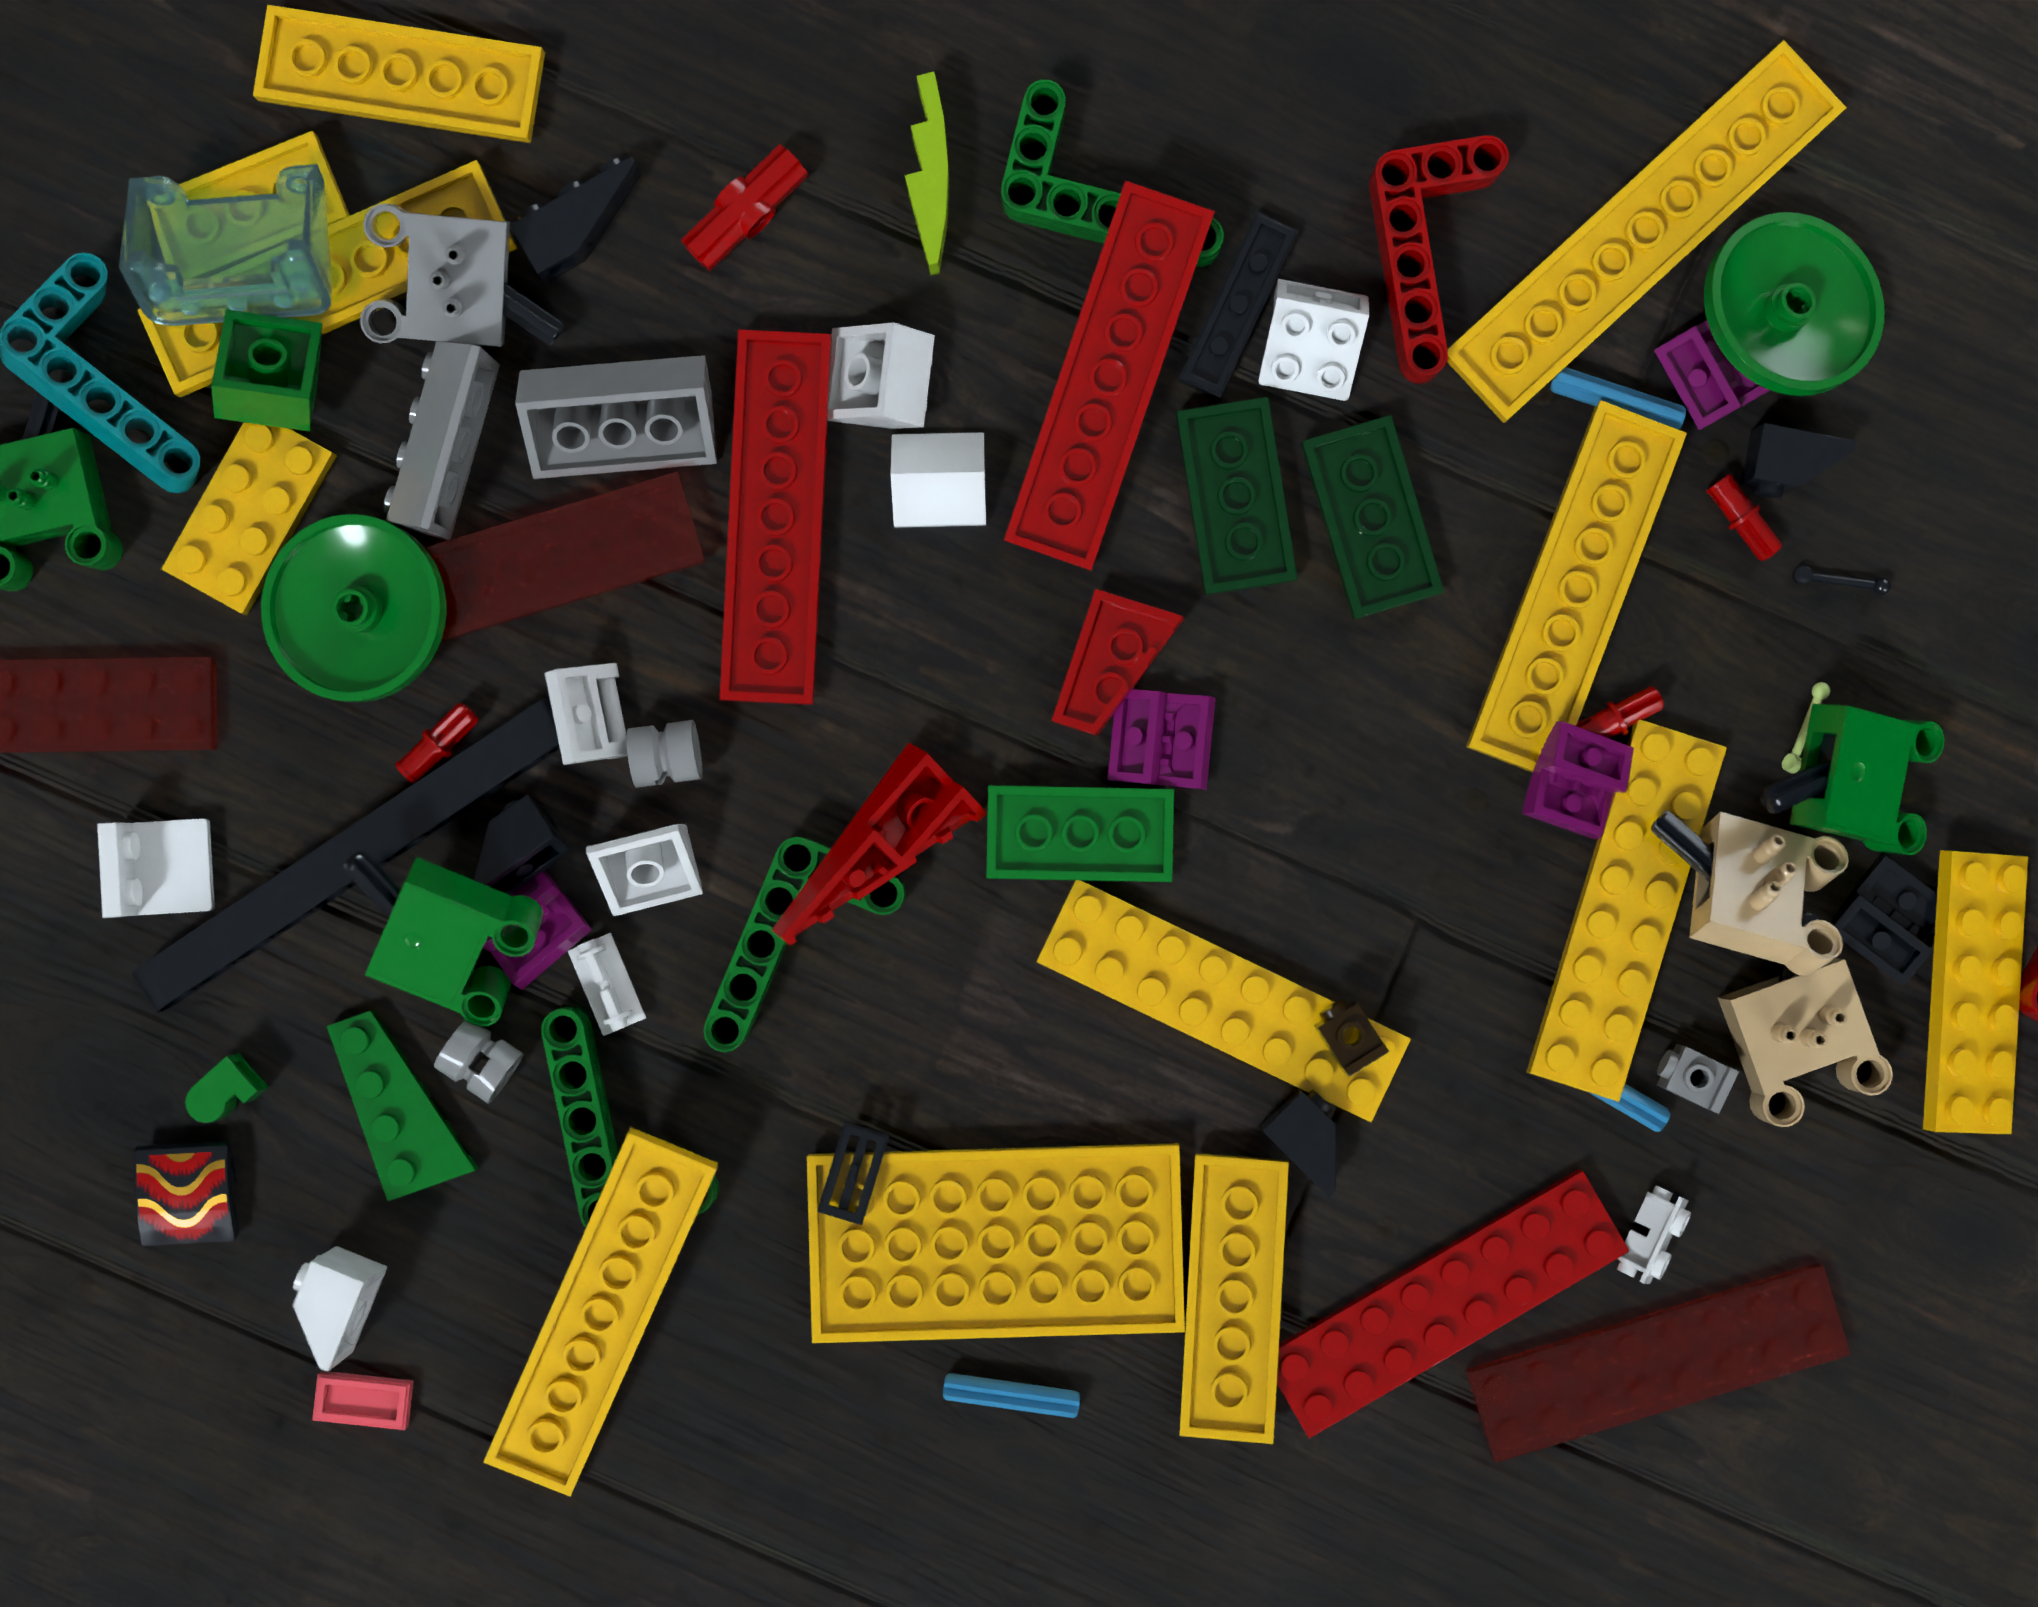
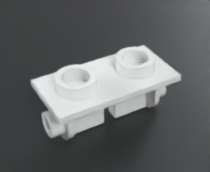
M611 933L568 950L603 1036L646 1018Z
M1657 1185L1652 1193L1647 1191L1644 1202L1635 1219V1222L1650 1229L1648 1236L1645 1237L1630 1230L1625 1240V1244L1630 1252L1617 1259L1620 1261L1617 1270L1631 1277H1635L1637 1270L1643 1272L1639 1281L1643 1284H1650L1653 1277L1659 1280L1662 1278L1671 1259V1254L1665 1252L1673 1235L1677 1237L1682 1235L1691 1216V1212L1685 1210L1689 1200L1679 1197L1676 1204L1669 1202L1673 1193Z

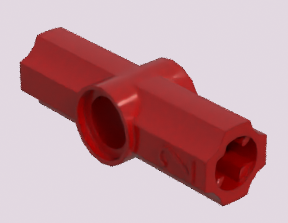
M779 144L745 178L743 176L737 177L720 192L714 202V208L681 239L682 244L710 272L744 238H753L768 225L775 215V208L809 176L808 172L788 149Z

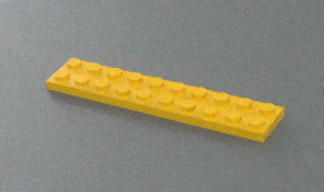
M1783 40L1448 348L1447 363L1497 417L1505 423L1847 107Z

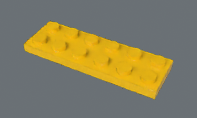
M267 5L253 96L261 102L531 143L545 52L542 47Z
M1940 850L1923 1130L1951 1133L2012 1134L2028 869L2027 856Z
M1198 1153L1195 1155L1180 1436L1273 1444L1289 1160Z

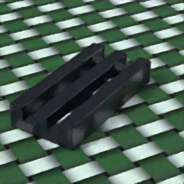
M845 1120L817 1212L859 1225L863 1224L890 1133L879 1132L870 1127L856 1125L854 1122ZM853 1134L859 1136V1141L839 1206L836 1207L830 1205V1201L850 1136ZM873 1140L877 1142L857 1211L852 1212L847 1209L868 1141Z

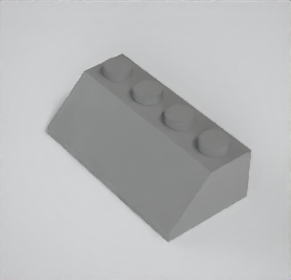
M436 341L433 353H427L422 366V378L425 379L421 397L416 396L410 408L409 422L413 426L408 442H402L397 454L396 465L397 468H400L396 486L389 487L384 500V512L388 513L387 522L395 524L400 528L447 541L451 540L500 366L481 347L472 344Z
M705 355L522 370L519 373L515 404L533 479L717 464L712 392Z

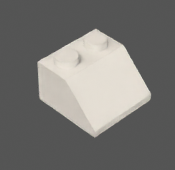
M894 322L832 328L828 421L891 429L924 427L935 335Z
M338 1246L322 1255H317L310 1264L305 1262L300 1268L293 1285V1289L299 1291L293 1304L294 1310L318 1367L325 1371H330L353 1353L387 1270L385 1265Z

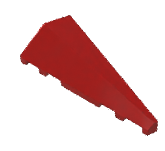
M908 742L772 931L791 946L797 942L795 939L796 935L817 921L821 923L827 922L834 917V910L852 898L862 899L916 863L917 855L937 842L945 844L954 838L953 831L970 820L978 822L987 812L963 786L954 782L927 752Z

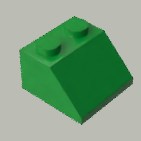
M226 309L211 383L214 418L310 431L317 394L322 323Z

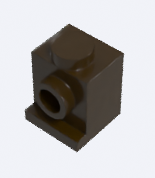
M1341 999L1319 1013L1323 1020L1316 1023L1314 1027L1342 1072L1347 1076H1352L1389 1052L1357 1002L1351 1001L1346 1004ZM1348 1027H1355L1359 1033L1357 1041L1353 1044H1346L1342 1038L1343 1031Z

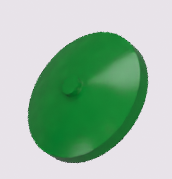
M1781 212L1764 215L1746 223L1733 233L1717 250L1710 262L1704 283L1706 319L1719 349L1727 360L1746 378L1777 393L1809 396L1824 393L1838 387L1867 365L1874 355L1882 336L1885 315L1884 299L1878 277L1870 261L1859 246L1844 232L1832 224L1810 215Z
M346 514L332 516L319 520L299 531L284 545L275 557L268 571L262 591L261 619L263 631L269 649L277 663L293 681L304 689L321 697L338 701L367 702L378 700L408 686L426 669L433 659L445 628V588L438 567L429 552L406 530L385 520L366 515Z

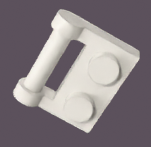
M617 663L562 668L546 672L545 677L563 765L628 756L627 735L615 681L616 678H619Z

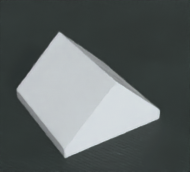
M984 432L892 435L891 489L894 528L986 525Z
M675 824L586 847V854L613 917L703 894L686 824Z

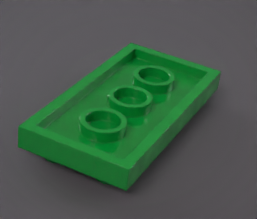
M988 785L986 878L1172 882L1174 789Z

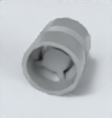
M694 720L667 723L662 732H658L653 725L627 729L628 761L632 780L636 788L661 785L666 776H670L674 782L702 779L701 749Z
M465 1020L441 1050L435 1061L434 1068L455 1082L465 1079L467 1081V1090L489 1104L510 1080L524 1054L503 1039L493 1042L491 1040V1031L484 1026L473 1025ZM485 1054L490 1060L482 1071H479L474 1067Z

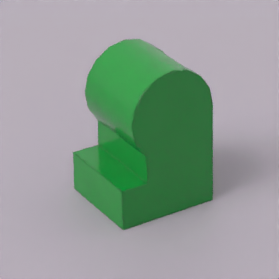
M240 1053L229 1055L190 1089L185 1100L186 1110L196 1121L202 1123L214 1122L230 1115L236 1108L238 1098L243 1104L256 1100L269 1086Z

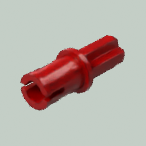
M1731 473L1706 490V493L1711 496L1729 520L1730 524L1727 527L1730 530L1733 528L1737 530L1758 560H1767L1781 549V542L1758 512L1761 509L1760 505L1754 506Z
M1650 686L1617 704H1614L1612 701L1607 702V708L1579 721L1576 726L1606 738L1613 737L1619 733L1626 735L1628 734L1627 728L1636 724L1638 720H1643L1661 711L1664 707V701L1659 691L1654 686Z
M462 703L456 704L431 730L424 729L422 731L423 738L401 760L395 763L396 768L407 780L415 784L443 757L449 758L452 756L451 749L477 724L478 717L467 705Z

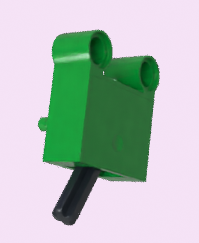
M358 851L353 854L343 865L344 871L389 918L365 975L461 1013L465 1020L473 1025L482 1027L496 1023L501 1017L510 991V979L504 971L497 967L481 966L475 970L473 967L488 936L492 937L493 944L505 955L516 957L529 953L535 944L544 914L539 903L531 897L523 895L510 896L418 857L415 858L402 890H400L366 852Z

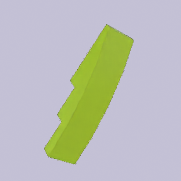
M933 71L916 76L926 122L911 125V132L921 171L905 175L906 186L930 275L940 273L947 232L949 169L945 122L935 72Z

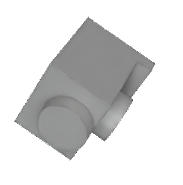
M1676 1044L1673 1051L1668 1050L1659 1063L1657 1074L1661 1077L1657 1086L1719 1114L1739 1071L1727 1067L1686 1046ZM1700 1069L1703 1072L1697 1086H1693L1690 1076L1693 1071Z

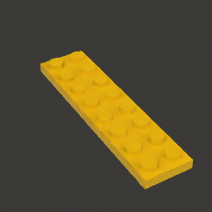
M477 160L138 309L139 316L174 395L181 398L212 383L226 309L322 323L323 335L361 318L364 308L374 301L392 299L398 302L407 298L409 238L399 246L381 247L375 245L369 240L364 231L365 215L376 205L395 204L410 213L505 221ZM385 211L378 217L376 225L380 235L387 239L395 238L400 231V221L397 216ZM511 233L509 252L518 249Z
M1602 400L1595 406L1467 742V748L1533 773L1541 750L1555 723L1563 721L1574 726L1577 725L1686 438V432Z
M1638 720L1636 724L1632 725L1627 745L1633 747L1634 751L1627 790L1624 793L1615 792L1613 794L1603 835L1597 840L1526 1071V1073L1618 1102L1621 1098L1691 867L1659 839L1650 828L1652 823L1663 812L1670 811L1700 837L1727 749L1725 746L1644 720Z
M1075 880L1036 961L1308 1093L1313 1089L1325 1101L1369 1122H1372L1411 1040L1368 1018L1389 1052L1349 1077L1342 1072L1314 1027L1316 1023L1323 1020L1319 1013L1335 1002L1081 880ZM1355 1027L1346 1028L1342 1034L1343 1041L1346 1044L1355 1043L1359 1036L1358 1030Z
M630 1127L483 1463L571 1496L717 1170V1162Z

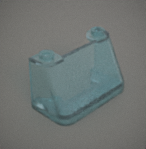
M318 164L294 165L281 170L276 177L277 193L223 198L188 200L182 187L165 176L129 178L119 269L145 316L158 324L179 326L223 322L226 309L277 317L310 316L327 311L331 306L332 280L325 185Z

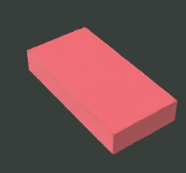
M321 1371L317 1374L312 1420L406 1430L409 1427L414 1380Z

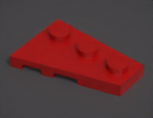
M1095 589L1051 721L1098 736L1185 618L1169 611Z

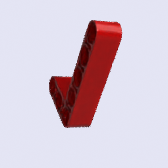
M1483 135L1392 150L1379 158L1369 178V189L1399 367L1402 375L1408 381L1416 384H1424L1431 381L1444 368L1448 359L1422 199L1491 186L1504 171L1509 161V152L1506 144L1495 136ZM1474 155H1488L1494 163V169L1491 171L1479 169L1475 165ZM1432 161L1443 163L1449 171V177H1434L1429 172L1428 163ZM1388 168L1399 171L1402 174L1404 183L1399 186L1387 184L1382 177V171ZM1390 215H1405L1410 220L1411 230L1406 232L1395 230L1389 221ZM1401 259L1414 261L1419 269V275L1413 278L1402 275L1398 270L1397 261ZM1409 304L1421 306L1426 313V322L1414 323L1410 321L1405 314V306ZM1417 349L1428 351L1434 359L1433 368L1422 369L1418 367L1413 360V351Z

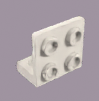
M1278 279L1274 294L1273 316L1259 373V383L1265 386L1332 399L1348 400L1369 319L1368 296Z
M208 819L97 824L103 918L202 912L214 909L210 821Z

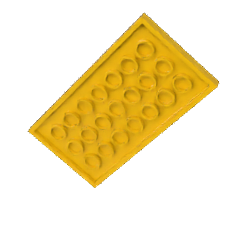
M1178 1143L884 1152L862 1225L817 1212L835 1153L807 1155L812 1343L1185 1332L1180 1152ZM865 1152L847 1209L849 1211H857L874 1152ZM845 1153L830 1205L839 1206L855 1153Z

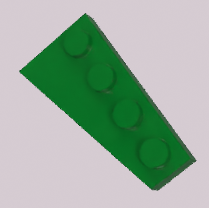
M371 1010L327 1026L387 1201L479 1169L472 1156L466 1153L456 1138L457 1134L449 1121L443 1118L430 1097L432 1095L424 1083L418 1080L406 1062L407 1057L376 1010Z

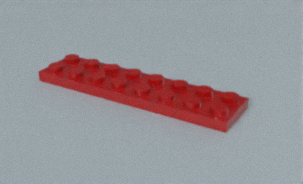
M1125 181L1004 541L1092 570L1215 211Z
M738 329L719 699L721 701L814 705L832 350L831 334Z
M1577 1169L1279 1343L1277 1385L1310 1439L1630 1251L1582 1170Z

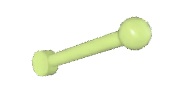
M1818 682L1812 687L1813 699L1792 752L1782 760L1783 770L1791 774L1797 773L1801 767L1802 759L1800 755L1806 741L1812 704H1821L1822 700L1830 695V687L1824 682Z

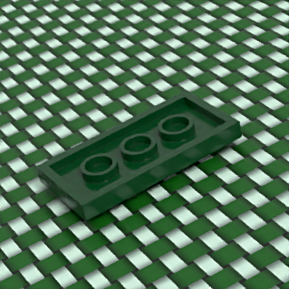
M1268 397L1176 411L1175 415L1204 595L1208 596L1296 582L1298 580Z
M1389 415L1302 441L1300 445L1352 619H1360L1443 594V586L1392 416Z

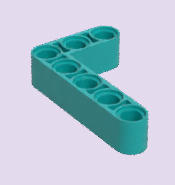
M90 253L74 254L4 323L0 329L1 361L11 372L162 489L171 493L186 492L195 484L200 467V455L195 446L64 344L70 335L100 306L106 295L108 271L104 262L99 257ZM85 275L93 278L97 284L91 287H82L76 284L73 279L77 276ZM49 307H56L63 310L66 316L56 320L49 319L41 311ZM24 339L31 342L35 347L27 352H18L12 349L10 343L14 340ZM61 369L70 372L74 378L69 382L60 383L52 380L49 373ZM99 399L108 402L113 409L106 413H96L87 404L92 400ZM135 429L143 430L150 435L151 440L142 444L135 443L126 436V433ZM179 459L184 461L190 470L181 474L173 473L167 469L164 463L168 460Z

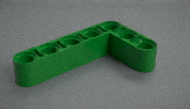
M1041 79L1032 83L1024 95L1002 181L1001 205L1003 211L1010 219L1016 222L1104 244L1109 227L1101 223L1099 216L1106 210H1116L1121 193L1050 176L1064 121L1066 97L1058 83ZM1049 99L1056 104L1057 109L1049 115H1041L1036 113L1032 106L1037 100ZM1037 143L1045 149L1046 153L1040 159L1029 160L1021 154V149L1026 144ZM1025 187L1030 189L1035 197L1026 205H1018L1010 199L1009 195L1014 189ZM1068 198L1078 204L1079 211L1072 216H1062L1055 210L1054 205L1059 200ZM1212 218L1207 233L1212 238L1214 244L1208 250H1201L1196 267L1210 265L1220 252L1224 232L1221 224L1215 218Z
M793 837L781 843L777 849L704 1025V1038L708 1045L716 1051H733L746 1041L787 943L772 931L783 914L776 913L770 907L769 896L771 892L777 887L785 888L791 893L794 900L830 851V847L809 838ZM797 844L805 846L811 855L810 864L803 871H795L787 863L786 857L789 849ZM898 876L889 880L897 889V899L894 904L888 907L875 903L872 898V892L860 900L852 898L848 902L876 914H891L899 909L905 901V885ZM757 931H767L774 938L775 947L771 955L759 956L752 949L751 940ZM748 974L754 978L757 990L753 998L743 999L735 993L733 983L737 975ZM729 1017L737 1023L739 1033L735 1041L727 1042L718 1037L715 1027L719 1018Z
M565 1006L550 1012L544 1018L541 1030L579 1215L583 1226L586 1228L594 1211V1204L599 1199L616 1161L618 1149L590 1019L582 1009L575 1006ZM561 1016H568L575 1021L577 1033L573 1040H565L558 1035L556 1023ZM569 1062H578L585 1068L586 1080L582 1086H576L568 1081L566 1067ZM579 1107L588 1108L594 1113L596 1117L594 1130L585 1131L577 1125L575 1113ZM595 1153L604 1159L606 1164L604 1175L594 1176L586 1170L585 1158L587 1154ZM715 1175L707 1190V1198L702 1201L697 1215L705 1212L717 1198L719 1182Z

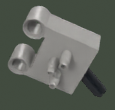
M395 204L376 205L365 215L364 231L369 240L375 245L381 247L399 246L409 238L406 310L403 305L392 299H380L368 304L362 311L360 323L364 334L372 341L389 343L397 338L501 347L505 344L506 317L547 345H552L563 331L564 323L507 284L510 222L410 213ZM385 211L393 213L400 221V231L393 239L384 238L377 230V219ZM378 308H387L395 315L397 324L392 333L385 334L376 329L373 323V316Z

